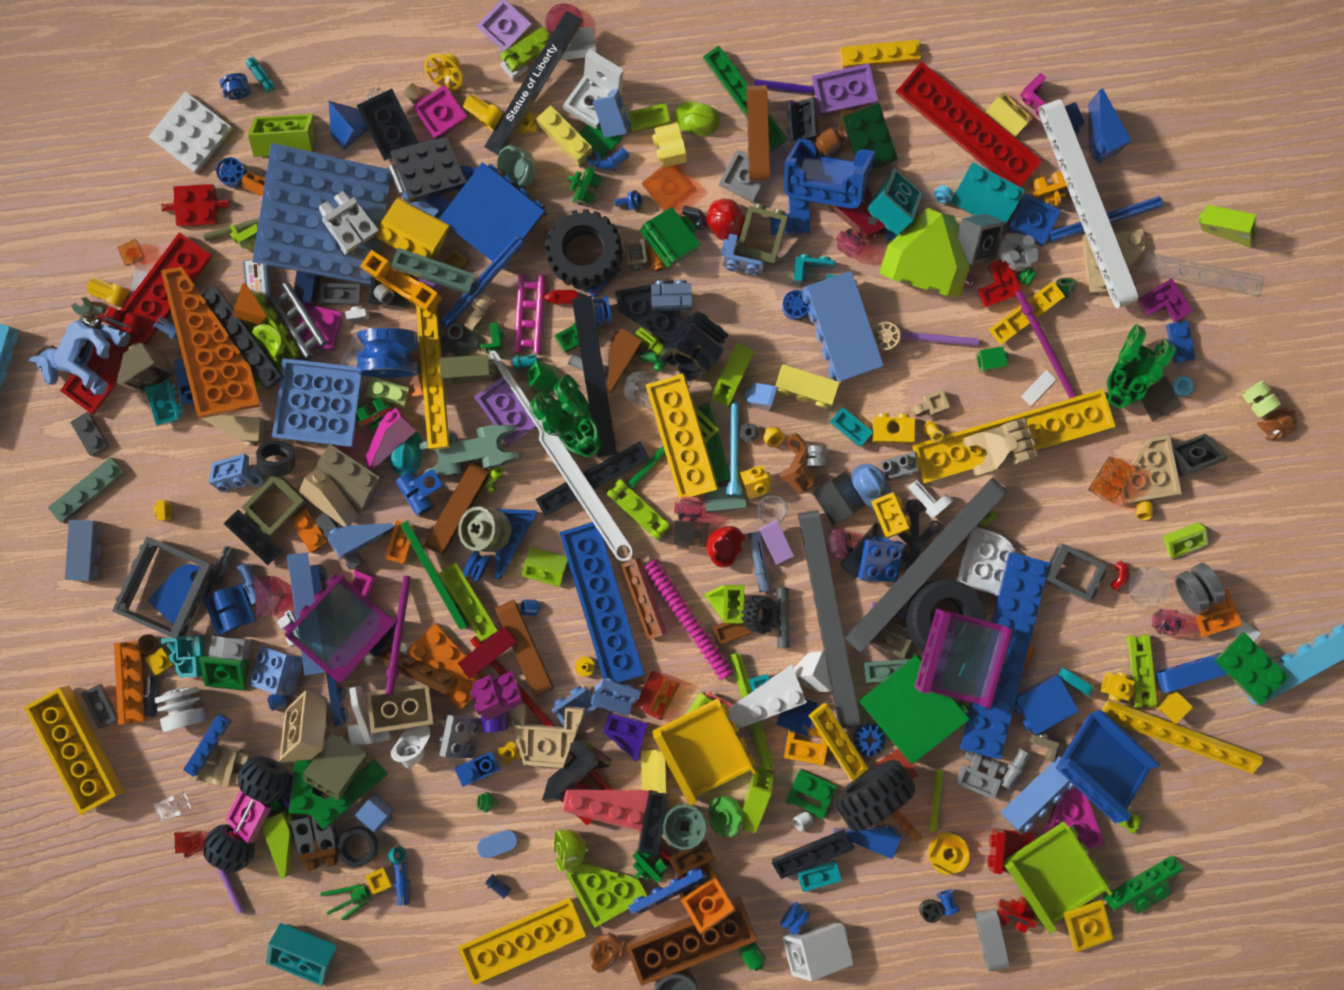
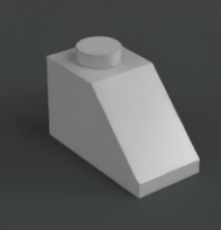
M211 635L209 655L236 660L250 659L252 639Z

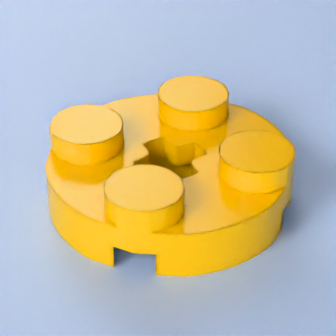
M943 832L933 838L928 847V860L938 872L944 875H952L966 868L970 854L966 842L960 836L954 833ZM951 848V852L954 854L953 857L945 859L944 851Z

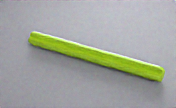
M735 653L730 655V661L734 669L741 698H744L752 693L741 653ZM760 720L750 724L762 769L766 771L773 769L774 764Z

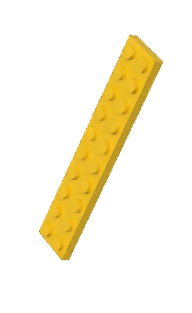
M1104 389L943 436L942 441L938 443L933 442L931 439L912 445L913 452L918 453L917 460L923 484L974 469L975 466L982 464L987 456L986 449L978 445L966 447L963 440L969 436L1000 427L1022 418L1027 420L1028 426H1025V429H1031L1032 436L1028 438H1034L1036 446H1033L1032 449L1036 448V450L1116 427Z

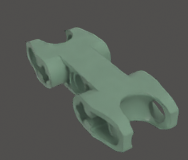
M489 425L477 428L478 438L458 442L457 434H449L450 448L435 450L439 456L436 466L426 469L424 473L432 469L436 472L437 476L450 477L463 474L462 464L482 460L483 468L487 469L504 466L520 459V453H507L501 446L504 436L514 433L516 426ZM427 441L419 444L420 450H429Z

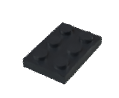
M389 89L356 105L384 161L391 158L390 151L419 143L393 89Z

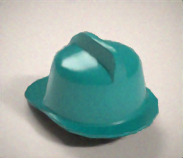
M417 431L390 454V466L399 475L403 476L411 471L416 472L420 468L423 449L420 450L419 444L423 443V440Z

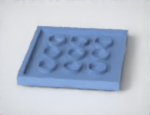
M283 358L281 374L284 378L279 383L272 437L353 447L357 423L356 410L359 408L363 376L357 374V367Z

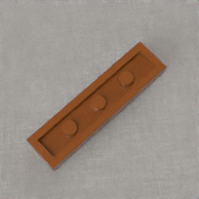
M637 558L621 564L647 640L667 634L641 559Z

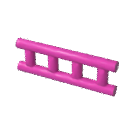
M518 274L514 353H522V347L534 348L533 354H541L544 299H541V296H545V275H538V281H526L525 274ZM525 289H537L536 301L525 300ZM524 308L536 309L535 320H523ZM523 328H535L534 340L522 339Z

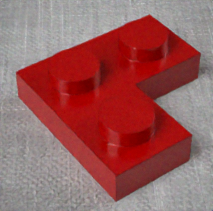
M1000 259L988 264L994 283L977 290L984 309L1016 297L1015 293L1021 290L1014 271L1009 267L1010 264L1006 260L1003 262Z

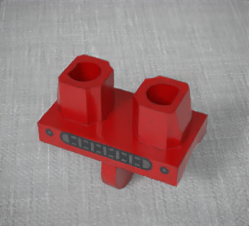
M109 306L105 315L99 314V319H102L104 323L112 325L116 330H124L136 336L140 333L136 329L139 318L131 314H126L123 323L118 321L122 311Z
M1021 896L1018 901L1011 899L1010 902L1002 899L999 900L998 917L1000 924L1006 926L1012 919L1016 921L1015 928L1020 932L1026 933L1029 927L1035 928L1037 924L1034 920L1035 913L1031 911V906L1026 905V898Z

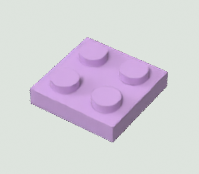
M501 0L476 25L477 29L502 52L513 47L532 28V24L506 0Z

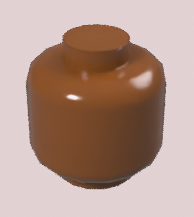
M829 128L816 138L817 142H815V145L821 156L825 155L829 158L843 150L842 142L845 139L840 130L836 132L833 128Z

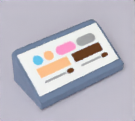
M252 260L243 261L244 280L249 289L257 293L260 291L266 299L270 298L268 265L253 263Z

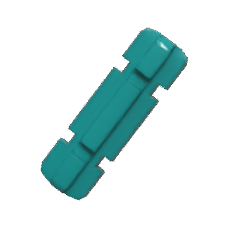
M255 57L248 58L246 65L252 70V74L262 85L265 92L273 91L275 85L269 79L262 66L258 65L257 59Z

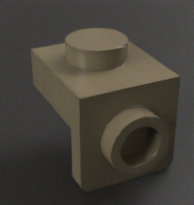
M1044 733L1030 734L1028 741L1046 747L1047 751L1044 759L1053 762L1054 758L1056 759L1059 755V743L1050 740V735Z

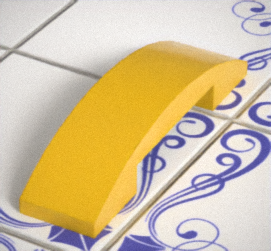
M1052 281L1028 299L1029 304L1032 303L1035 309L1033 312L1036 317H1039L1065 296L1054 281ZM1021 305L988 329L999 345L1030 323L1027 316L1023 315L1020 309L1022 308Z

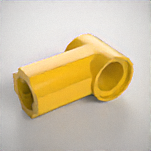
M473 93L467 97L463 105L464 110L479 119L491 131H494L504 114L499 108L492 104H487Z
M96 278L88 281L86 286V293L103 299L107 303L119 308L125 305L131 292L122 286L111 285Z

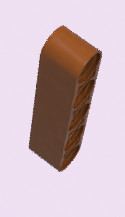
M767 85L747 86L749 182L769 181Z
M475 462L469 465L429 534L424 547L440 556L444 555L459 530L461 517L467 510L471 509L490 474L489 470L484 469Z
M512 599L495 607L502 626H507L518 641L512 646V649L534 697L553 690L552 681L516 601Z

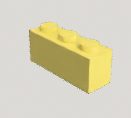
M551 105L536 118L538 126L578 167L586 161L587 156L590 158L593 155L592 146Z
M782 364L775 386L779 395L785 397L789 395L796 396V400L807 403L811 401L815 403V406L826 409L833 404L839 382Z

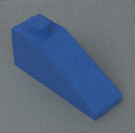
M888 824L885 827L873 825L858 832L851 830L849 827L835 828L833 831L835 833L845 829L853 843L893 859L901 839V835L897 832L898 829Z

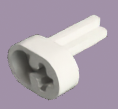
M915 480L908 486L910 491L926 507L927 510L925 512L931 519L953 502L947 493L936 502L918 480Z

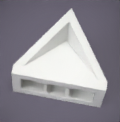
M825 651L808 653L793 668L801 686L816 693L833 691Z

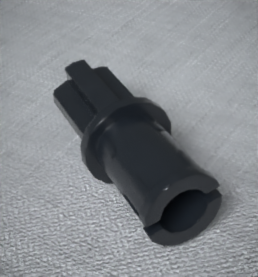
M146 677V695H143L145 697L144 716L156 717L158 703L156 704L155 698L160 697L158 695L160 677Z

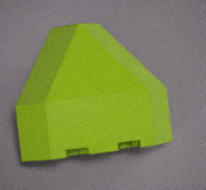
M930 208L923 211L888 244L879 274L894 281L901 282L902 280L909 282L912 286L925 290H937L942 295L960 297L970 267L957 238L959 229L955 215L941 214Z

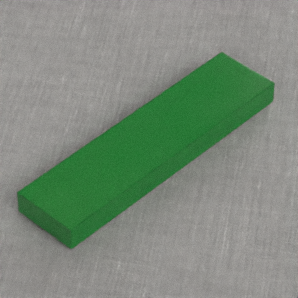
M706 404L697 407L716 426L711 405ZM697 414L698 420L711 432L713 429ZM701 429L703 436L706 438L708 435ZM717 431L706 443V448L716 482L719 484L730 481V474Z

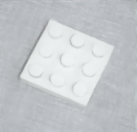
M185 91L148 137L197 174L233 128Z

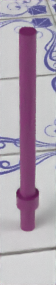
M1023 290L1016 292L1015 295L1022 306L1020 309L1023 315L1027 316L1069 399L1077 396L1033 312L1035 309L1032 303L1029 304Z
M403 576L390 666L386 672L387 686L385 694L394 695L395 682L399 676L397 668L411 582L410 576Z

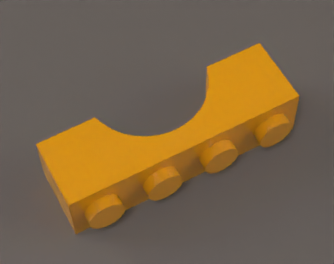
M371 250L360 267L367 274L431 315L442 299L438 292L424 283L411 278L404 272L392 269V264L387 259Z

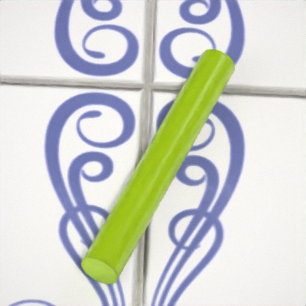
M943 770L935 771L929 831L937 832Z

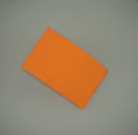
M709 864L701 868V870L707 872L709 880L679 894L684 907L701 935L735 911L729 895Z

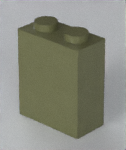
M331 733L325 742L323 751L315 756L303 773L304 781L339 801L367 761V753L362 747L358 745L353 746L340 735L335 736Z

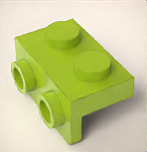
M234 224L230 225L232 230L230 235L236 244L239 243L242 249L246 248L249 252H254L258 225L255 224L244 231L238 229Z

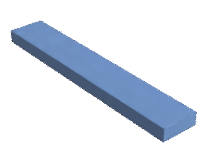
M308 552L287 555L296 621L301 617L298 613L304 606L308 605L310 607L315 602L312 599L314 591ZM315 607L297 627L299 639L324 660ZM301 651L305 676L325 672Z

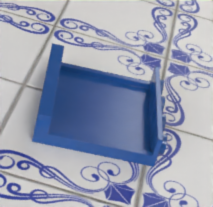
M482 162L439 219L449 224L453 231L493 262L515 236H519L524 240L543 215L547 216V213L543 210L545 206L537 200L532 202L528 198L530 194L520 187L517 190L513 187L514 182L506 175L503 178L498 175L499 170L491 163L487 166ZM508 263L503 267V270L509 265Z
M1098 710L1088 714L1055 768L1114 823H1120L1129 820L1131 814L1127 809L1150 769L1157 768L1160 764L1154 760L1151 754L1139 746L1137 741L1125 733L1122 727L1111 720L1107 713Z

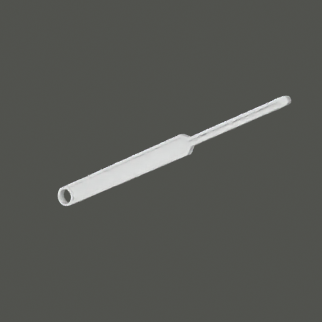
M491 351L490 357L494 360L495 365L540 431L539 441L616 558L620 561L629 560L633 554L631 546L559 437L548 435L544 431L541 420L539 421L532 413L530 402L497 352ZM624 545L630 549V554L627 558H620L617 555V550L620 546Z

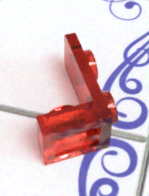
M201 830L175 832V853H184V858H188L202 851L204 837L201 835Z

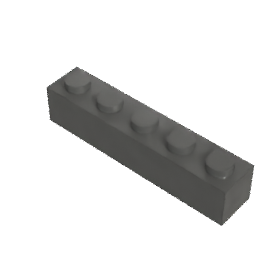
M326 513L316 519L317 527L324 531L323 534L327 539L328 535H330L329 532L338 527L335 521ZM357 551L344 558L347 562L345 563L346 566L352 570H356L365 563Z

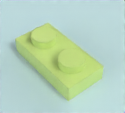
M371 377L366 396L374 399L382 396L388 403L405 407L411 388Z

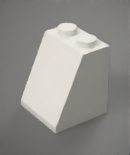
M830 922L800 930L796 935L790 933L782 935L792 976L814 981L853 965L852 951L848 946L847 931L843 924Z

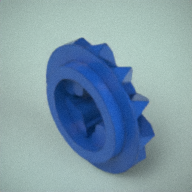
M863 724L855 731L853 743L859 753L866 756L877 755L883 750L886 743L885 734L875 724ZM871 731L872 738L878 741L871 742L869 748L868 743L861 739L868 738Z

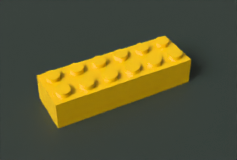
M70 686L59 687L23 707L79 816L91 812L125 793Z

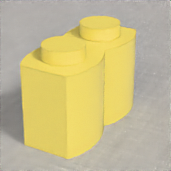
M678 123L654 128L655 135H652L654 146L659 147V150H656L658 161L663 162L664 167L687 162L686 150Z

